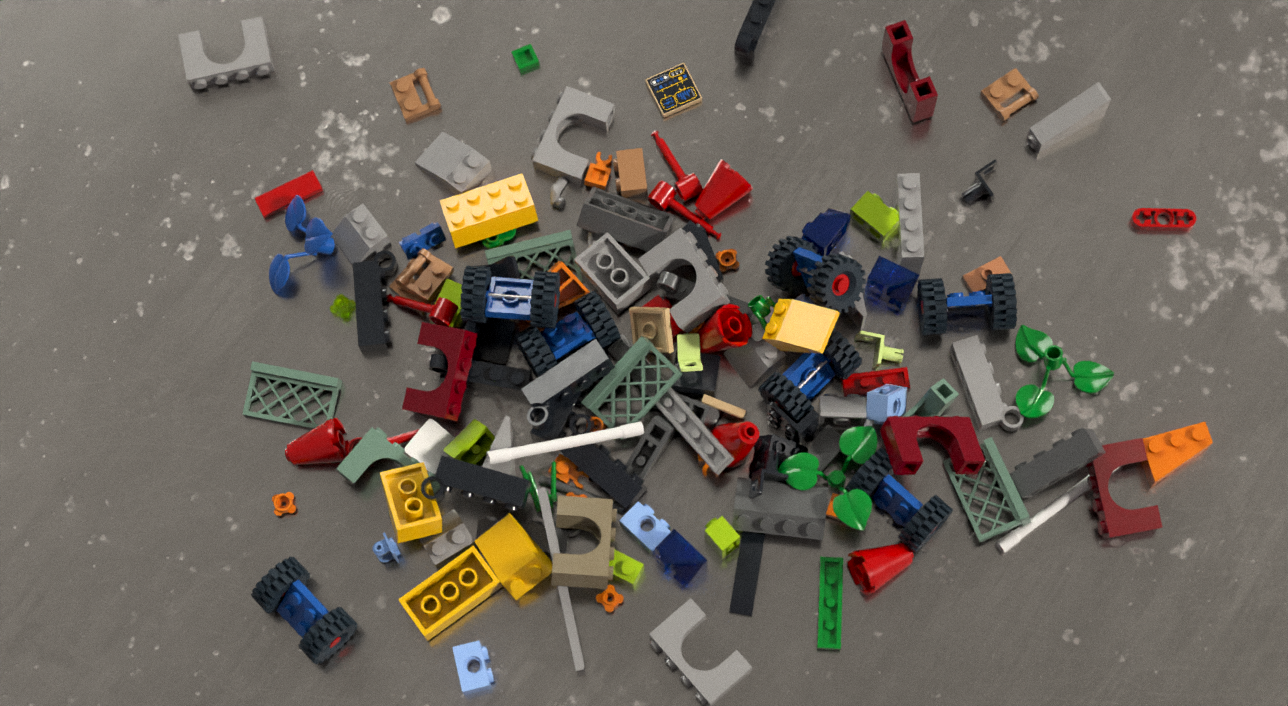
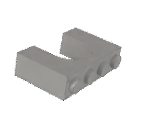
M262 16L241 21L245 47L239 58L227 64H217L207 58L204 39L199 30L178 35L186 79L191 89H203L207 85H221L230 80H244L248 76L266 75L271 71H275L266 25Z
M566 86L564 93L560 92L557 98L558 106L555 111H551L547 130L543 129L539 139L541 143L538 148H534L531 160L533 161L534 169L555 177L564 176L568 182L582 186L590 166L589 160L565 151L557 142L558 135L565 126L574 122L588 123L607 131L615 114V107L611 102Z
M920 173L897 174L893 192L894 209L899 212L898 275H919L924 260Z
M679 228L641 256L639 261L647 275L656 282L663 271L672 272L682 265L694 266L697 280L693 291L669 309L678 327L689 333L711 317L720 307L729 304L730 300L726 296L729 293L728 290L716 279L718 277L717 272L711 265L708 266L706 263L708 259L706 254L695 245L697 243L695 236L690 231L687 233Z
M690 598L649 634L651 639L649 644L657 653L661 651L666 656L664 659L666 664L672 670L676 668L681 673L679 678L688 688L692 686L697 692L695 697L702 705L707 703L709 706H712L752 671V666L737 650L719 666L707 671L694 669L685 662L681 653L682 643L688 634L706 620V614Z

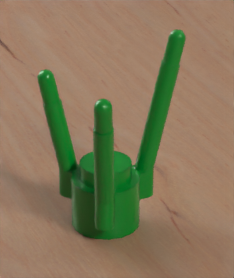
M758 295L749 302L748 307L765 330L768 324L765 317L771 312L770 306L774 308L776 303L770 297L764 298L762 295Z
M555 461L552 462L551 494H548L551 509L554 508L553 502L558 501L556 496ZM520 465L519 468L523 478L530 480L532 483L530 494L536 511L541 512L537 486L531 471L526 472L524 466Z

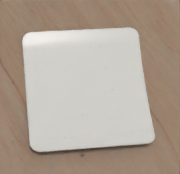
M428 419L404 450L420 463L424 462L426 470L435 474L441 455L448 457L443 449L454 437L433 419Z

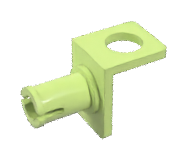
M859 331L855 335V340L875 344L873 369H876L881 364L882 359L898 363L902 362L903 355L901 354L904 353V350L885 346V335Z
M698 333L677 335V356L681 372L703 370L700 360V338Z

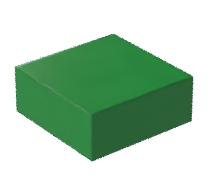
M531 44L511 51L520 73L540 65Z

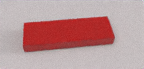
M312 170L254 199L265 219L288 208L295 195H299L302 200H305L323 191Z
M907 367L854 373L845 380L841 378L843 397H847L848 394L867 396V392L885 384L907 387V391L911 389Z

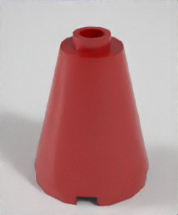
M722 159L718 162L694 205L697 208L694 212L703 220L706 218L711 220L753 190V187L737 171L729 168L730 165Z
M727 304L720 307L697 332L700 338V353L717 352L746 345L748 339L752 336V324L747 314H742L738 310L740 307L737 305Z
M338 418L327 420L288 443L287 449H285L286 459L288 462H292L293 465L342 462L349 454L347 450L349 440L344 441L342 435L346 433L345 428Z
M752 422L720 424L711 430V433L734 458L727 466L730 468L739 466L746 460L759 438V430Z
M904 543L853 551L848 554L851 560L847 561L855 585L860 584L863 588L860 591L865 595H869L912 564L914 554Z

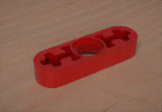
M1139 208L1133 212L1130 222L1132 227L1137 230L1189 231L1196 223V215L1189 209ZM1139 215L1146 219L1144 223H1140V220L1137 219ZM1159 215H1166L1169 218V223L1166 225L1160 224L1157 217ZM1174 215L1176 216V217H1175V220H1177L1176 223H1175V225L1173 224V222H1174ZM1183 216L1190 220L1188 224H1184V221L1181 220Z

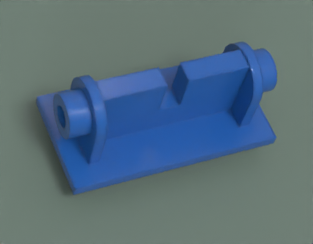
M432 222L430 225L420 229L421 234L418 236L414 232L402 238L399 244L408 260L418 255L422 248L428 250L447 240L438 222L435 224Z

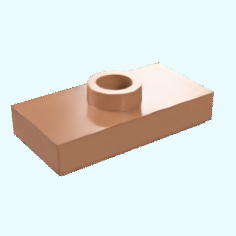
M1000 256L963 275L962 279L970 293L986 290L987 275L1011 272Z

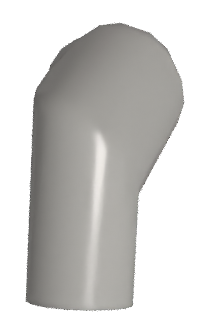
M559 176L550 188V203L553 207L556 206L559 209L563 208L566 201L565 198L560 197L561 191L568 183L564 176Z

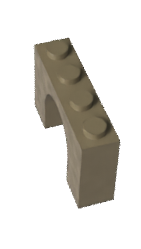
M558 496L556 527L586 530L598 539L599 545L593 551L581 555L554 553L551 585L607 589L608 580H613V566H609V560L614 561L615 547H610V541H615L616 528L611 527L612 522H616L617 509L612 508L613 499Z

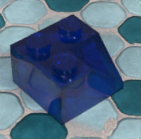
M828 208L824 214L821 212L812 223L809 221L804 226L801 239L817 246L819 249L817 252H820L821 256H829L848 232L851 215Z
M879 256L867 278L865 293L873 300L886 302L894 310L900 309L905 311L916 289L919 274Z
M675 529L655 547L656 563L664 571L670 570L674 574L672 578L681 587L685 585L689 589L708 569V560Z

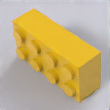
M523 174L440 200L455 248L538 221L535 206Z
M473 545L398 600L426 640L429 641L502 588V585Z

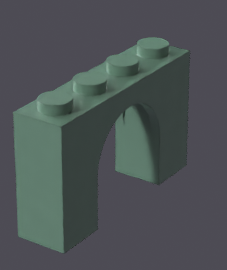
M371 427L335 471L351 484H354L374 461L387 459L396 462L401 467L420 462L414 457L409 459L403 454L405 450L398 443H390L386 439L388 435L377 427L375 430ZM428 472L429 477L435 476L432 472ZM431 482L435 494L440 488V484L438 482Z

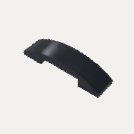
M742 531L729 610L731 614L752 617L765 533Z

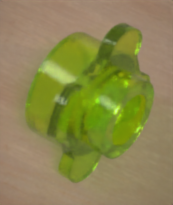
M339 294L336 296L333 305L330 306V312L340 315L342 319H348L350 311L355 308V301L349 300L343 294Z

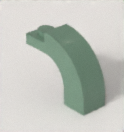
M943 378L930 387L920 401L902 417L940 416L959 394Z

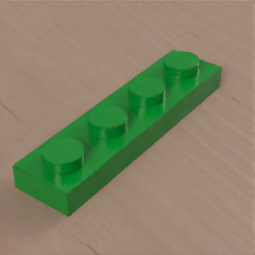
M820 557L817 649L841 650L843 558Z

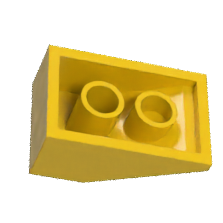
M779 299L774 307L771 319L765 327L762 339L780 351L823 354L840 313L836 310L794 299Z
M424 462L380 472L397 543L442 533V517L437 502L428 500L421 492L422 482L429 477ZM430 483L427 486L426 491L428 495L434 496V492Z
M510 513L475 540L476 545L497 578L515 600L519 599L552 572L553 562Z

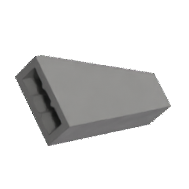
M1099 82L1031 126L1027 134L1029 145L1040 153L1104 117L1111 98Z

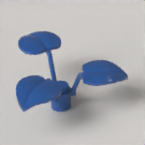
M295 195L288 206L285 215V225L291 232H294L298 227L299 230L306 233L305 252L287 254L284 257L282 254H277L274 257L269 268V282L273 292L278 294V291L283 288L290 274L288 259L308 255L316 256L317 253L330 255L334 250L335 243L334 239L331 238L333 233L328 230L320 218L314 217L309 222L307 229L302 226L301 223L306 217V207L299 195Z

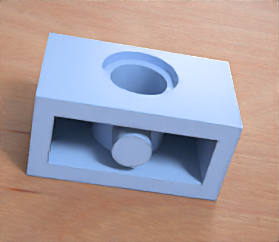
M885 384L867 392L866 419L874 420L875 424L883 425L887 417L906 414L907 387Z
M638 501L619 520L620 526L653 556L672 537L671 527L665 520L661 519L659 521L653 515L655 512L646 503L642 505ZM649 522L654 527L651 531L645 532L641 529L642 524Z
M479 640L452 647L463 694L468 695L492 689L490 682H494L492 669H487L485 660L489 659L487 647L482 646ZM472 662L480 663V669L475 673L468 671V667Z

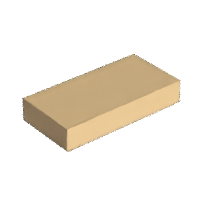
M705 394L703 396V404L742 420L747 415V411Z

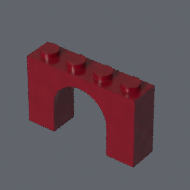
M906 20L885 27L881 49L914 123L933 116L938 94L930 76L923 79L918 77L911 51L914 38Z
M422 322L417 344L442 350L448 361V371L443 383L432 391L407 387L402 406L403 410L453 421L458 420L463 394L466 390V381L471 368L472 355L476 346V333L464 329Z
M891 416L887 417L880 429L894 475H915L924 462L917 443V438L922 437L933 439L946 448L956 475L977 474L985 463L970 417Z
M1143 438L1102 445L1106 453L1085 465L1089 471L1088 486L1090 490H1093L1095 498L1092 503L1094 511L1098 512L1099 521L1097 526L1100 535H1103V539L1163 528L1158 505L1133 510L1125 509L1113 501L1108 490L1109 478L1116 468L1148 460Z

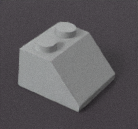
M363 203L344 216L331 236L351 264L369 261L378 252L385 250L391 245L388 235Z
M760 322L752 326V336L748 339L746 345L728 349L723 353L749 388H752L786 363L787 355L784 351H780L762 339L765 330Z
M826 393L824 396H820L818 428H825L827 425H830L832 428L849 429L865 425V397H860L858 394L838 397L835 393Z
M455 509L441 516L442 533L419 538L437 570L443 568L473 545L475 547V541Z

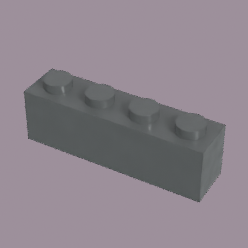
M1083 427L1071 433L1073 437L1066 441L1061 439L1052 444L1053 448L1047 452L1042 450L1033 456L1034 460L1029 463L1024 461L1014 467L1015 471L1010 473V476L1021 497H1032L1105 454L1106 452L1094 430L1084 429Z

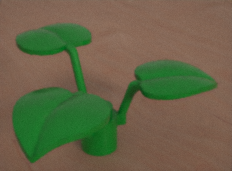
M1025 325L1020 326L1015 342L1018 356L1028 363H1033L1040 358L1044 360L1046 367L1040 388L1036 385L1028 384L1022 386L1017 391L1016 405L1023 417L1038 418L1047 414L1052 409L1054 395L1051 392L1044 391L1050 370H1057L1062 364L1070 377L1075 378V387L1084 393L1092 394L1099 392L1114 377V372L1109 368L1092 361L1076 363L1072 372L1066 362L1067 359L1063 357L1062 349L1059 346L1053 345L1052 339L1047 334Z
M852 427L841 435L839 440L840 450L843 454L848 455L841 471L834 470L826 476L823 472L817 470L819 460L810 453H797L787 458L780 465L778 472L789 475L786 482L797 490L805 491L812 488L817 483V475L821 476L824 481H828V487L831 491L844 494L836 496L833 500V511L838 519L851 528L862 531L865 529L871 514V499L866 492L860 489H853L848 493L844 489L846 485L844 474L851 459L857 464H864L875 454L877 435L873 427Z

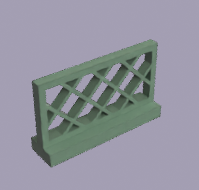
M570 230L485 250L488 265L512 255L515 256L516 261L522 257L529 260L530 263L524 272L518 269L519 273L522 274L520 279H524L526 276L534 280L532 276L527 274L532 264L534 263L544 269L543 271H548V267L555 258L576 270L577 278L583 283L580 268L574 261L577 256ZM570 246L571 255L567 261L556 255L560 248ZM545 252L552 256L546 266L535 261L539 253ZM572 258H573L574 266H573L572 264H570V261H571Z
M641 336L616 363L615 368L582 401L609 429L616 427V418L627 417V424L639 422L682 375L653 346L654 344L645 337ZM652 351L657 356V365L645 366V357ZM657 368V381L646 382V369ZM661 368H670L675 373L668 381H661ZM634 369H641L642 382H630V373ZM657 384V394L654 397H646V385ZM630 385H642V398H631ZM618 386H626V398L615 399V390ZM626 401L627 414L616 415L615 402ZM631 401H642V410L638 414H631ZM604 402H611V415H603L598 408Z
M252 361L250 368L252 373L243 415L312 429L319 426L312 417L322 410L327 416L326 421L333 419L338 392L342 386L341 379ZM257 377L265 378L269 384L261 392H258L255 387ZM281 382H285L291 390L280 397L274 387ZM306 386L312 395L301 401L296 391ZM272 389L278 399L267 405L261 395ZM324 390L331 391V401L323 405L317 395ZM293 393L299 403L288 409L283 399ZM315 397L320 408L310 414L304 404ZM259 398L264 408L257 413L249 411L251 402ZM280 402L286 412L276 417L272 414L270 408ZM302 406L307 417L301 421H296L291 412Z
M992 437L983 440L984 443L980 444L981 450L985 455V463L980 468L977 480L966 477V474L956 475L955 472H952L949 466L952 464L951 458L943 461L980 542L1021 524L1024 526L1031 523L1030 516ZM984 471L994 474L995 478L992 485L980 481ZM963 480L975 484L971 495L961 491L960 487ZM978 485L990 489L986 500L974 496ZM993 490L1003 493L1004 499L1001 505L989 501ZM972 500L984 503L980 514L970 511L969 507ZM987 505L999 509L995 520L983 516ZM1003 510L1012 513L1015 518L1014 521L1007 524L999 521ZM981 520L994 523L991 531L981 534L979 530Z

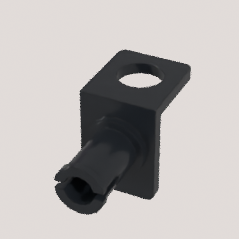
M996 159L976 171L975 179L977 183L961 193L968 205L983 194L987 195L991 201L994 200V194L983 180V177L998 167Z
M775 450L765 451L764 469L761 468L751 475L749 498L753 499L762 495L764 480L783 482L788 479L789 475L777 471L780 455L778 451L775 454ZM757 481H758V487H757V489H756V491H755V486H756V483H757Z

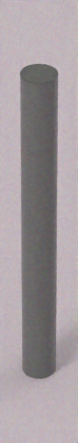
M541 475L538 483L551 488V478ZM556 480V490L566 494L573 492L579 496L584 494L587 498L606 499ZM613 501L612 508L617 509L618 513L623 514L625 508L620 503Z

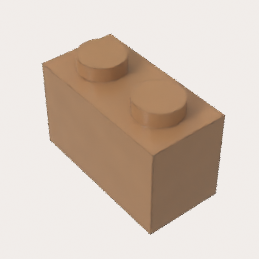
M642 148L616 151L617 159H613L614 172L619 171V179H615L617 192H621V196L625 198L648 196Z

